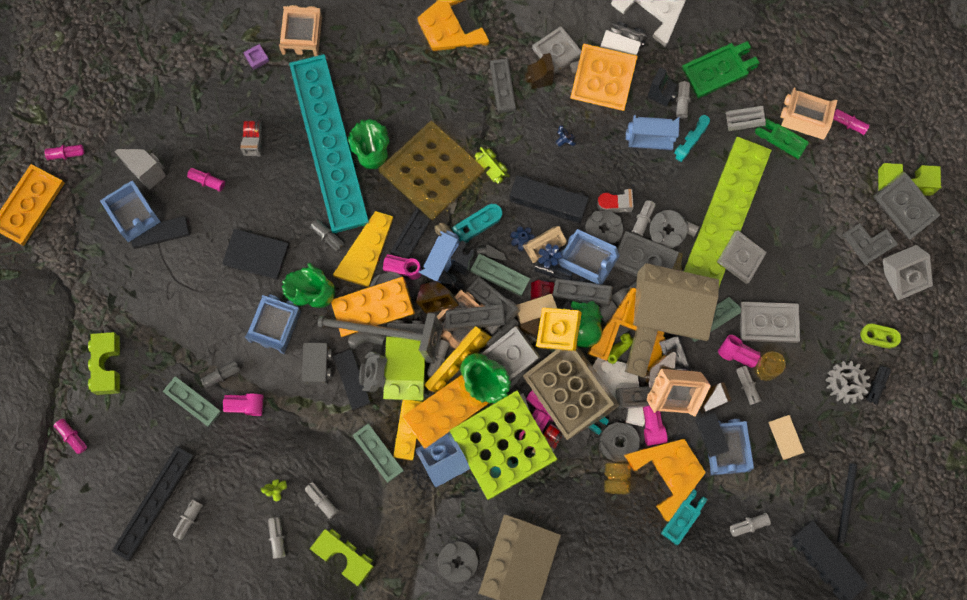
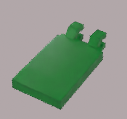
M748 41L736 47L732 43L682 65V70L698 99L747 77L750 71L758 68L759 61L757 57L745 62L740 57L750 52L751 46Z

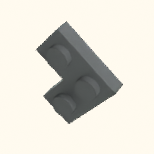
M861 224L843 234L864 265L869 264L898 245L887 229L872 239Z

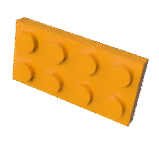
M30 164L0 210V234L24 246L65 183L59 178Z
M404 277L333 299L331 302L336 320L372 326H380L415 314ZM339 328L341 337L360 332Z
M461 375L403 415L402 418L423 448L426 449L449 433V430L463 423L489 403H482L476 400L475 397H471L470 393L465 389V381Z

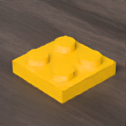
M542 308L536 346L539 348L576 351L582 312Z

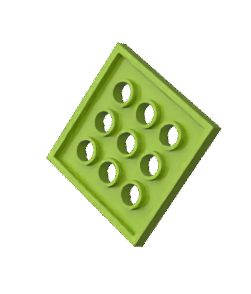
M518 391L449 430L455 442H457L471 471L488 500L558 460ZM510 412L516 415V420L513 423H507L505 420V416ZM493 422L499 426L496 433L488 431V426ZM520 429L526 433L525 438L521 441L515 438L516 431ZM478 432L481 434L482 439L479 443L475 444L471 441V436ZM507 440L508 448L504 451L499 450V441ZM528 447H534L536 450V454L532 458L525 456V450ZM483 450H490L491 458L487 461H483L481 458ZM511 457L518 459V465L515 468L508 466V460ZM494 467L501 469V475L498 478H493L490 474L491 469Z

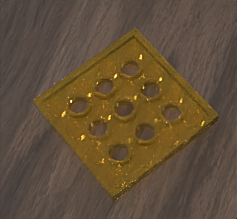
M432 121L379 168V172L432 221L485 170ZM432 142L437 147L435 149H428L426 145ZM420 154L424 159L422 161H415L413 157ZM446 154L450 159L444 162L440 160L441 155ZM404 166H407L410 168L411 171L407 174H404L400 171V169ZM433 166L437 169V172L430 174L427 172V168ZM455 167H461L463 169V172L457 174L453 171V169ZM415 179H422L424 184L417 186L413 182ZM442 179H448L450 181V184L448 186L441 185L440 181ZM429 191H435L437 193V197L429 198L427 196V193Z

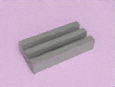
M763 106L726 112L728 131L766 125Z

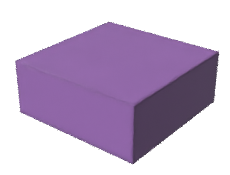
M260 44L244 52L253 70L269 62Z

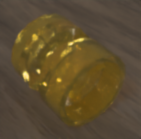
M767 352L759 358L758 363L754 367L755 374L761 380L772 381L785 370V359L778 352Z
M620 463L605 464V476L608 479L604 482V492L610 494H630V482L627 478L631 477V465Z

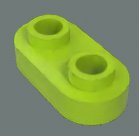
M868 324L860 332L861 339L865 343L883 348H894L901 341V335L897 330L876 324ZM867 332L872 333V338L868 337ZM887 336L891 338V342L886 340Z

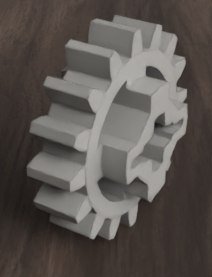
M843 361L840 363V366L836 364L833 366L834 370L828 372L831 377L826 378V381L830 382V385L826 388L832 389L831 396L837 395L836 401L843 399V403L846 404L850 400L853 404L857 400H862L863 395L868 394L865 388L871 385L866 383V380L870 377L864 376L866 369L860 370V364L853 366V362L850 361L846 365ZM848 370L849 373H840V371ZM849 391L856 392V394L847 395Z

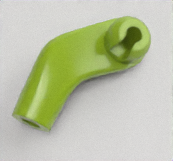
M629 333L621 335V341L612 346L608 357L609 363L615 364L619 357L631 347L633 338H631Z

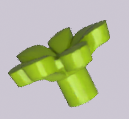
M276 479L272 481V484L264 485L261 491L266 496H273L274 501L281 500L280 493L287 488L286 481L279 483V480Z

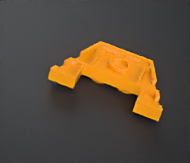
M438 0L417 18L432 51L456 49V47L460 46L473 47V45L482 44L484 46L489 44L483 28L466 35L464 34L450 7L464 0Z
M685 439L624 455L634 471L652 461L673 495L658 504L657 508L666 521L671 520L682 502L687 499L706 473Z

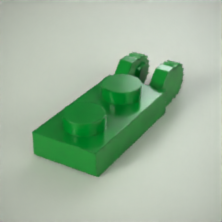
M765 119L766 125L764 127L768 130H773L771 133L762 128H756V135L762 139H767L766 141L797 159L800 158L809 144L807 140L768 119Z

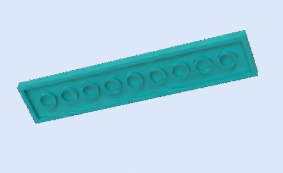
M325 54L291 62L289 65L332 233L365 226L369 221Z

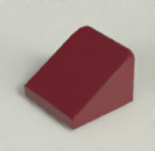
M542 280L532 282L531 300L549 294L553 295L554 283Z

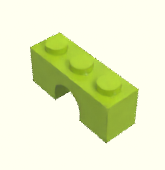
M884 163L878 169V191L882 190L903 172V164ZM921 165L915 171V179L911 180L923 195H933L941 188L940 166Z
M114 332L91 334V340L88 341V349L91 352V359L88 360V368L91 371V378L88 379L89 390L96 395L120 393V374L116 371H106L104 366L109 357L120 355V336Z
M325 529L310 549L327 562L333 555L343 553L348 563L342 574L360 587L374 568L371 565L373 560L364 553L362 556L355 552L357 548L348 541L345 544L339 540L341 535L333 529L330 532Z

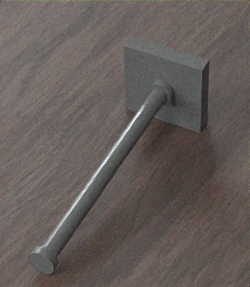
M432 313L427 314L423 333L327 319L325 316H320L318 319V326L322 328L328 326L421 341L419 351L425 361L431 364H435L443 330L436 314Z

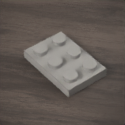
M740 303L742 311L740 313L741 341L800 342L799 304Z
M515 326L481 353L490 360H495L498 364L503 365L506 368L510 381L541 358L518 326Z

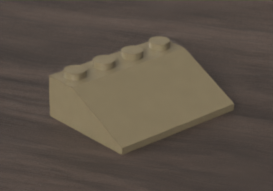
M645 263L637 273L633 325L708 341L718 300L719 280Z
M576 346V351L555 350L523 375L567 440L598 422L620 406L578 346Z
M504 515L479 594L496 600H541L561 535Z

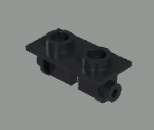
M622 22L613 23V27L622 31L621 34L638 36L639 40L642 41L640 47H644L646 41L643 40V37H648L645 34V30L636 27L635 30L629 29L628 25Z

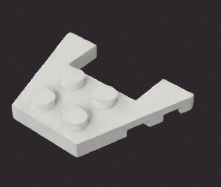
M685 0L612 1L611 5L623 14L637 2L659 19L663 24L653 34V38L664 47L669 41L685 3Z
M597 358L592 367L616 400V389L639 387L638 376L625 372L627 363L617 361L615 364H611L608 360L605 361ZM643 407L628 408L626 423L643 427L645 424Z

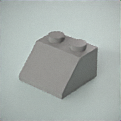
M117 149L114 151L148 190L166 176L162 171L164 166L153 153L149 155L145 150Z
M915 245L883 259L884 274L898 300L933 286L930 254L919 246Z

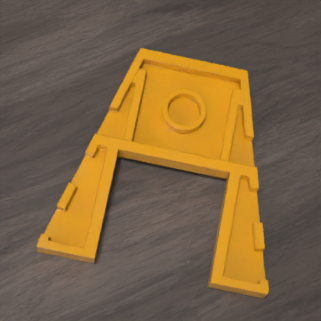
M630 288L602 330L600 341L592 346L587 354L607 361L619 326L621 325L636 331L637 326L633 325L635 288ZM662 331L657 332L647 368L648 371H650L652 364L662 357V349L659 343L665 339L664 332Z

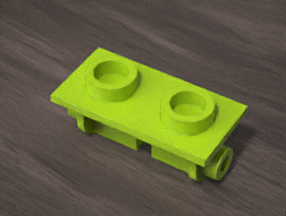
M481 147L482 153L478 152L474 156L476 158L475 161L483 170L489 166L491 167L486 173L493 182L500 184L504 180L503 176L510 177L506 172L508 170L502 162L498 163L495 159V153L490 148L485 149Z

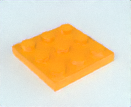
M583 44L570 99L624 111L637 56Z

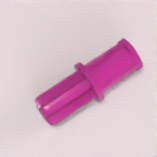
M838 109L834 113L833 120L847 126V129L851 128L862 135H865L870 126L856 119L855 115L850 116Z
M62 145L58 148L45 149L47 160L59 158L66 160L68 157L82 156L85 153L83 145L67 147Z
M194 168L188 171L187 177L201 183L203 187L208 186L221 192L225 186L224 180L211 176L209 172L204 173Z
M64 418L54 424V427L63 436V441L65 443L68 442L77 454H81L87 449L86 444L77 435L78 432L73 430Z

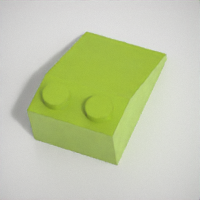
M392 336L386 337L385 357L387 363L384 371L386 379L384 399L423 400L425 391V359L419 351L421 341Z

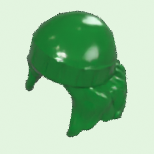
M372 119L367 121L361 120V123H356L348 137L351 151L357 154L359 163L367 169L380 168L385 164L388 156L386 149L389 144L388 130L385 126Z
M309 262L307 264L308 268H302L286 275V279L282 281L284 284L282 285L283 294L295 305L309 304L315 308H324L333 301L335 296L334 284L325 277L321 269L314 267L312 263Z
M573 301L571 303L572 309L582 312L576 346H594L602 337V315L599 306L594 301L589 303Z
M480 353L471 354L463 360L460 371L465 381V389L470 393L471 397H475L476 400L482 403L495 404L508 396L507 392L510 391L511 381L503 365L498 364L495 360H490L487 356Z

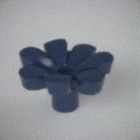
M560 125L558 130L560 138L556 141L557 145L560 147L564 143H569L571 146L576 145V142L573 140L575 138L573 134H568L569 132L562 125Z
M518 227L516 229L517 232H512L510 235L513 238L511 245H518V250L523 251V244L535 237L530 235V228L523 230L522 227Z
M547 244L545 246L546 250H539L538 253L542 257L538 261L540 264H544L545 268H550L551 264L557 266L559 264L558 259H562L563 255L559 252L560 248L558 245L552 247L551 244Z

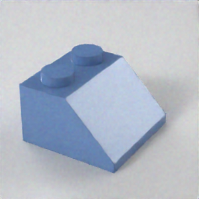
M450 432L426 449L423 446L415 449L435 488L470 469L462 450Z

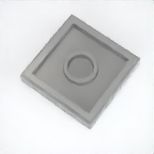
M562 26L532 45V49L540 59L543 54L551 53L555 69L554 75L581 56L580 48Z
M735 231L717 262L747 284L751 281L767 252L740 231Z

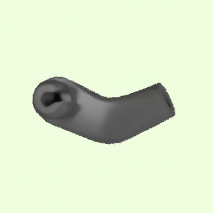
M357 332L348 338V345L353 349L367 342L382 345L385 335Z

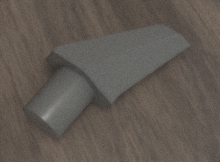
M486 244V247L477 248V255H487L490 258L506 260L503 252Z

